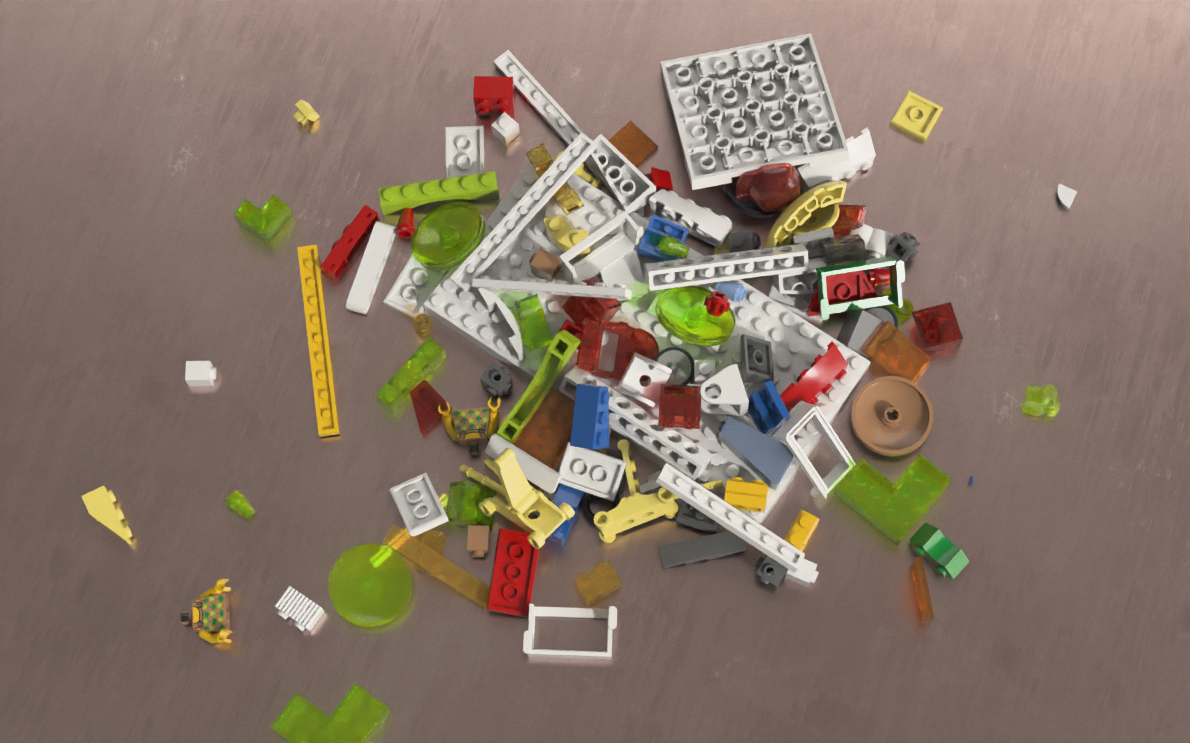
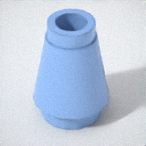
M729 281L718 282L715 288L716 291L726 294L727 298L734 303H741L747 293V288L743 287V284Z

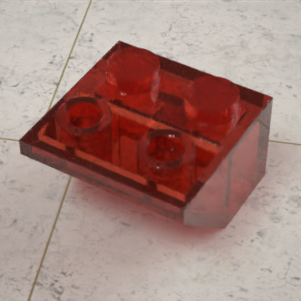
M597 276L582 281L587 283V286H594V283H602ZM570 296L562 308L577 326L592 334L612 319L622 305L617 299Z
M951 302L912 312L924 350L944 351L961 345L963 337Z
M660 384L658 426L665 428L678 427L689 430L700 429L701 386Z

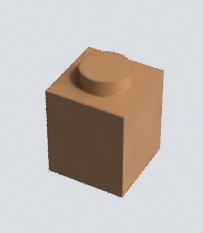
M542 248L539 249L538 253H534L529 261L531 271L550 282L554 280L562 267L560 258Z
M468 525V554H472V557L476 558L489 555V526Z

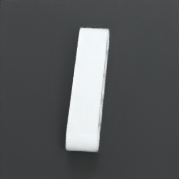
M378 221L375 223L349 293L346 309L367 314L396 235V226Z

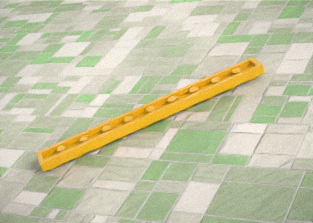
M316 244L297 247L318 434L322 437L340 434L319 252Z

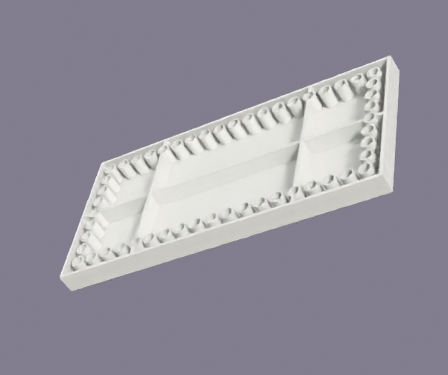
M540 152L537 153L424 303L427 314L529 381L533 380L545 357V351L566 319L600 338L601 344L592 358L576 349L549 394L574 410L575 401L561 393L559 389L564 377L578 365L713 454L707 467L697 477L695 482L703 484L722 479L723 487L713 489V491L709 490L722 500L725 497L727 479L731 480L732 477H739L744 479V482L752 483V480L763 481L719 440L720 432H718V428L723 420L727 421L729 416L709 415L701 410L699 404L701 387H694V376L690 383L681 389L670 390L663 388L653 408L617 390L616 388L634 353L654 360L662 350L669 347H679L686 350L694 361L715 360V375L726 367L737 364L742 378L740 336L745 334L770 341L774 381L772 382L780 396L791 383L795 385L798 383L796 379L804 369L810 370L814 359L819 354L823 356L827 352V345L833 341L848 363L845 377L840 381L836 380L832 384L833 388L826 395L822 393L817 398L819 401L816 405L830 425L868 371L871 363L863 356L845 347L844 344L741 279L729 280V282L743 284V287L747 288L744 300L741 303H734L728 299L730 303L729 310L719 317L710 315L704 305L706 296H710L712 292L716 291L715 288L718 282L652 291L647 286L648 294L610 304L608 298L490 291L508 307L517 322L523 345V360L519 361L509 345L508 338L513 335L498 310L494 309L489 312L479 296L478 289L471 286L465 292L451 281L450 277L555 162ZM573 173L481 276H490L492 280H498L499 277L511 278V281H517L518 278L529 279V282H536L537 279L546 280L531 271L529 263L531 256L534 253H538L540 248L558 258L565 252L555 247L549 240L545 230L544 218L564 215L566 222L572 228L587 230L589 236L625 210L621 203ZM635 212L629 213L628 215L637 226L643 227L644 235L649 221ZM623 223L590 246V253L594 251V246L602 245L622 232ZM643 235L639 238V245H640V242H641V240H642ZM683 244L677 260L702 257L703 255ZM637 253L646 283L644 264L656 263L658 261ZM574 257L569 260V263L573 266L583 258ZM563 262L554 280L548 283L555 284L556 280L568 282L563 276ZM599 273L587 281V286H594V283H603L601 274ZM658 295L727 333V337L717 353L648 315L647 310L655 297ZM642 375L639 379L641 386L647 385L649 381L647 375ZM765 382L743 383L747 397L757 392ZM706 387L705 392L711 389L712 387ZM713 395L708 396V398H711V399H716V398H717L716 396H713ZM704 401L705 407L710 410H714L720 405L709 404ZM748 411L745 415L730 416L758 430ZM810 419L793 437L808 458L822 438V434L812 419ZM780 425L777 429L771 432L768 436L773 438V435L782 425ZM611 426V435L619 440L625 439L629 441L631 448L662 468L667 463ZM793 457L776 491L768 485L765 513L746 510L739 511L762 525L800 470L801 466L796 458Z

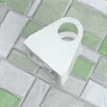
M634 353L616 389L653 408L672 370L652 359ZM642 375H647L649 378L645 386H641L639 383Z
M737 364L726 367L702 384L699 404L704 413L726 416L747 414L749 400ZM715 384L714 387L705 392L707 386ZM713 395V396H716L717 398H716V399H711V398H708V396ZM704 401L709 404L720 405L718 408L710 410L705 407Z

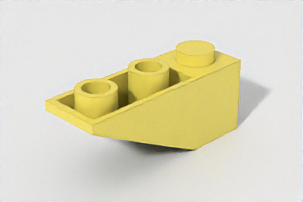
M101 486L82 496L89 514L96 521L129 545L132 544L130 539L133 536L129 526H124L122 519L125 517L120 507L116 508L114 504L117 499L112 490Z

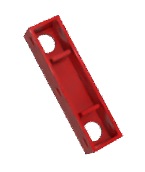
M366 205L362 207L352 223L344 228L341 238L333 243L331 252L320 266L323 275L333 281L338 279L373 230L375 223L380 220L378 212Z

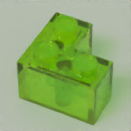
M275 195L271 196L262 209L245 199L234 212V217L238 224L266 243L271 241L292 215L289 205Z

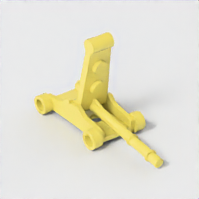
M625 439L620 440L617 446L623 461L627 462L625 471L630 496L622 498L619 505L609 512L601 511L594 516L595 526L600 529L599 537L602 542L607 544L612 543L619 532L662 515L672 519L679 513L678 505L674 502L679 497L664 487L660 488L657 493L649 495L637 493V491H640L639 480L634 479L633 475L634 472H637L634 460H630L632 450L629 441ZM722 479L699 484L708 491L723 487Z
M506 448L492 461L502 485L491 480L488 476L475 471L472 467L464 464L461 465L460 472L497 492L493 498L484 499L479 504L480 510L487 516H491L497 511L529 532L530 535L527 539L536 549H540L545 544V539L565 520H569L575 515L574 510L567 503L563 502L557 507L542 492L533 489V486L529 485L515 459V453L510 448ZM532 512L540 513L537 519L529 518Z

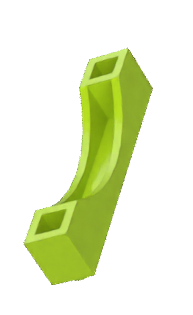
M495 171L378 188L383 215L401 213L403 208L411 209L419 205L442 200L467 199L483 201L499 198Z
M566 330L556 334L530 385L496 434L513 445L521 441L581 343V340Z

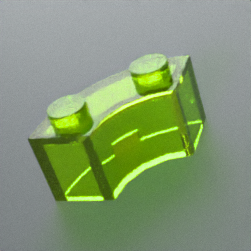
M538 294L515 301L516 309H513L516 321H520L523 334H521L523 345H528L530 351L550 345L553 341L552 334Z

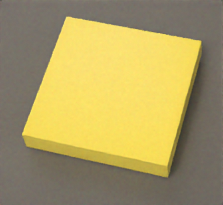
M908 91L890 124L925 142L943 107Z

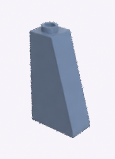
M730 416L727 421L723 420L718 428V432H720L719 440L767 485L776 491L794 457L788 446Z

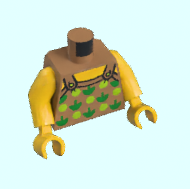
M490 397L487 407L451 410V414L449 413L450 404L446 402L448 406L446 410H441L440 404H438V411L443 414L442 421L445 431L453 441H459L460 446H468V455H479L480 444H487L489 438L495 434L499 426V410L497 409L501 403L499 397L497 405L491 403Z
M229 579L217 580L216 585L199 595L197 600L192 601V612H181V624H193V631L201 639L211 644L231 643V640L227 639V636L233 633L230 631L229 601L228 596L222 593L223 591L229 592L231 590L230 587H225V583Z

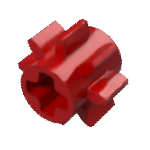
M714 291L710 296H706L704 301L707 312L712 316L719 317L729 310L730 303L726 294Z

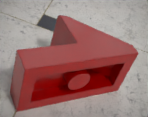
M652 167L651 173L643 174L656 186V193L661 189L673 191L670 171Z

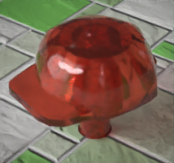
M789 163L765 165L759 169L745 172L739 177L735 196L738 200L753 201L759 209L766 212L784 210L800 194V175L795 167Z

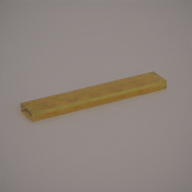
M392 524L381 541L383 544L486 610L490 586Z

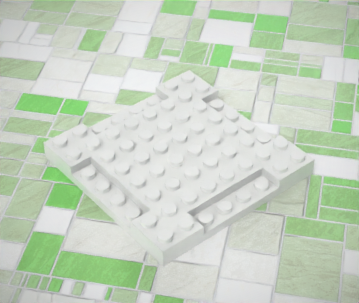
M811 33L660 62L661 74L673 111L692 190L732 183V177L808 163L811 168L849 160V149Z

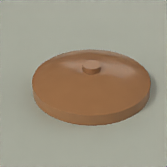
M884 376L868 382L857 393L851 409V423L856 436L867 448L885 456H900L916 450L927 439L933 424V408L927 394L913 381L899 376Z

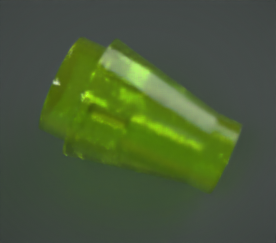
M663 235L659 242L658 250L662 251V254L686 258L690 247L684 245L671 235Z
M234 490L225 500L228 508L237 512L246 520L255 512L242 492Z

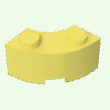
M564 215L544 218L545 230L549 240L563 252L568 251L588 237L587 230L572 228L566 222ZM590 246L575 257L584 258L589 255Z

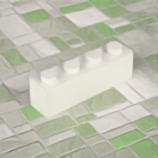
M863 129L861 131L862 135L856 139L852 136L846 140L849 149V160L811 168L806 163L799 167L794 178L802 191L805 193L818 185L837 181L844 177L850 178L857 171L870 168L873 165L876 154L869 129Z
M600 134L593 140L597 147L589 157L597 164L628 214L643 208L649 202L650 197L656 193V186Z
M661 189L649 199L652 214L689 229V234L722 249L729 237V233L733 230L732 221L724 215L719 216L707 207L702 208L690 199L685 200L673 191Z
M848 252L809 259V270L772 275L773 285L779 293L813 294L818 284L816 268L855 262V259Z

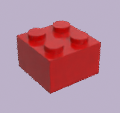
M474 76L473 100L476 114L482 116L499 114L501 116L505 112L508 115H514L515 88L513 77Z

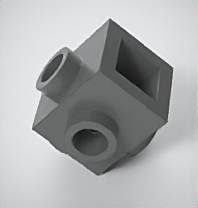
M903 232L899 236L896 234L889 242L890 247L886 253L903 262L911 261L917 255L918 251L916 249L920 243L910 233Z
M491 363L480 378L481 385L492 396L497 395L501 398L504 393L508 394L513 387L511 373L506 368H499Z
M761 555L755 564L757 567V578L766 584L770 582L776 587L788 571L786 567L768 555H765V557Z

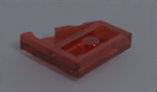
M838 205L840 210L839 217L832 226L834 235L839 234L842 236L850 230L863 226L868 211L865 205Z
M425 379L410 391L419 428L423 435L442 419L443 414L438 411V404H440L441 410L448 408L446 401Z

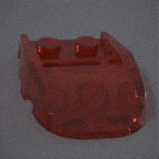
M585 318L581 322V343L579 344L575 367L602 379L621 381L634 353L654 360L659 353V346L654 336L648 331L641 328H633L626 322H610V320L604 319L594 322L589 321L590 318ZM604 331L619 335L613 372L598 368ZM642 375L639 382L648 380V376Z

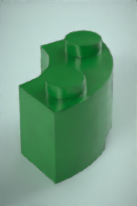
M926 522L909 539L914 546L913 551L918 556H923L936 567V572L942 577L947 575L954 579L969 563L961 548L949 541L938 528Z

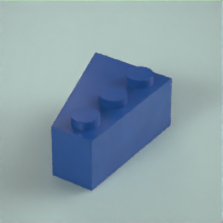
M577 384L570 446L587 449L610 448L608 387Z
M559 483L554 492L556 495L551 502L557 507L563 502L567 503L572 507L575 515L569 520H565L545 540L563 547L580 509L585 492Z

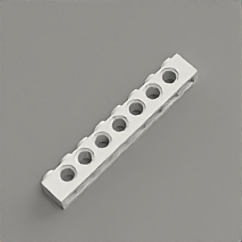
M803 244L644 264L646 284L650 291L809 270L808 251Z
M578 365L564 377L559 391L574 401L577 384L608 387L609 424L694 481L707 467L713 454Z

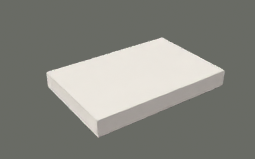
M484 126L445 127V178L485 173Z
M602 245L594 246L593 250H596ZM635 248L600 272L603 284H606V287H613L614 284L625 285L628 290L632 291L631 298L648 294ZM608 298L609 304H610V303L617 302V301L625 300V299H613V298Z
M412 253L383 303L419 321L425 311L424 303L448 271Z
M772 284L768 294L769 298L798 316L819 323L823 322L821 315L809 317L806 315V310L813 294L779 293Z
M568 442L558 471L562 475L559 483L614 502L627 462L591 449L570 446V442Z
M423 473L389 489L411 538L449 521L427 473Z

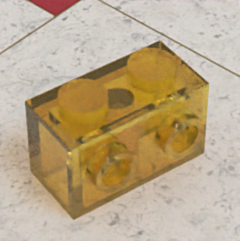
M604 561L593 567V571L588 574L586 572L581 573L575 578L574 587L586 607L622 587V580L610 561L604 563Z

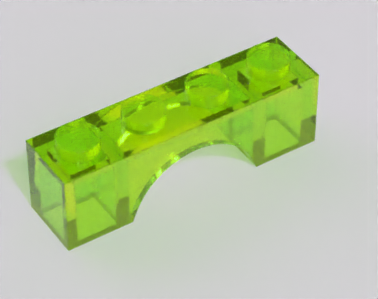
M428 337L375 395L378 403L393 415L407 400L411 389L426 373L434 371L445 359V349L431 337Z

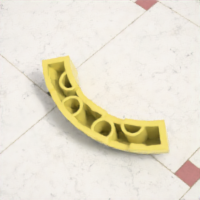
M841 180L827 182L811 188L796 198L781 213L772 226L763 249L788 246L794 229L797 225L801 226L811 216L812 211L818 207L823 208L843 201L847 183Z

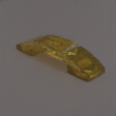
M543 143L526 152L539 178L554 163L553 157ZM567 181L552 196L566 215L584 206L582 200L575 190L571 189Z

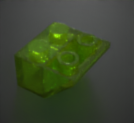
M467 480L450 483L446 509L449 521L445 523L461 528H468V525L489 526V529L492 530L494 513L491 516L485 515L480 510L479 504L484 499L493 498L497 492Z

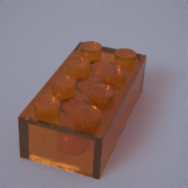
M552 388L514 446L552 469L566 449L568 442L571 441L575 401L561 393L558 389Z

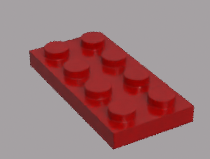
M503 528L499 529L486 610L528 617L538 549L534 548L527 539L530 534Z

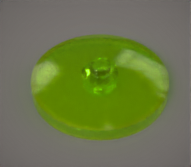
M455 201L437 207L426 215L415 229L411 240V250L414 257L423 267L431 270H444L460 264L480 245L485 233L484 217L473 204L468 202Z
M695 285L665 289L660 294L655 307L659 322L670 334L684 342L697 346H716L726 342L731 337L736 323L735 315L730 306L728 312H724L719 317L710 315L706 310L704 301L706 296H710L712 292Z
M376 543L361 544L347 550L334 564L329 578V594L336 610L351 623L365 627L385 625L396 619L405 610L412 594V575L405 560L393 549Z

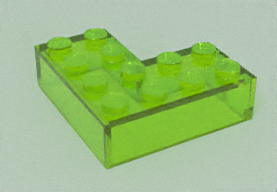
M921 454L917 456L895 483H892L861 458L852 468L849 475L847 474L835 488L834 495L896 546H899L949 487L952 479Z
M355 683L330 717L296 693L270 727L289 743H369L392 711L387 705L376 697H372L369 692Z

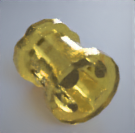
M419 314L414 318L415 332L420 337H428L433 331L429 316Z

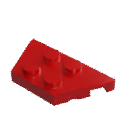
M863 270L826 276L828 304L878 296ZM818 284L806 310L808 317L819 315Z

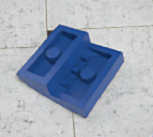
M652 214L637 253L658 262L677 260L689 229Z
M772 381L765 382L757 392L748 396V412L758 431L769 435L790 417Z

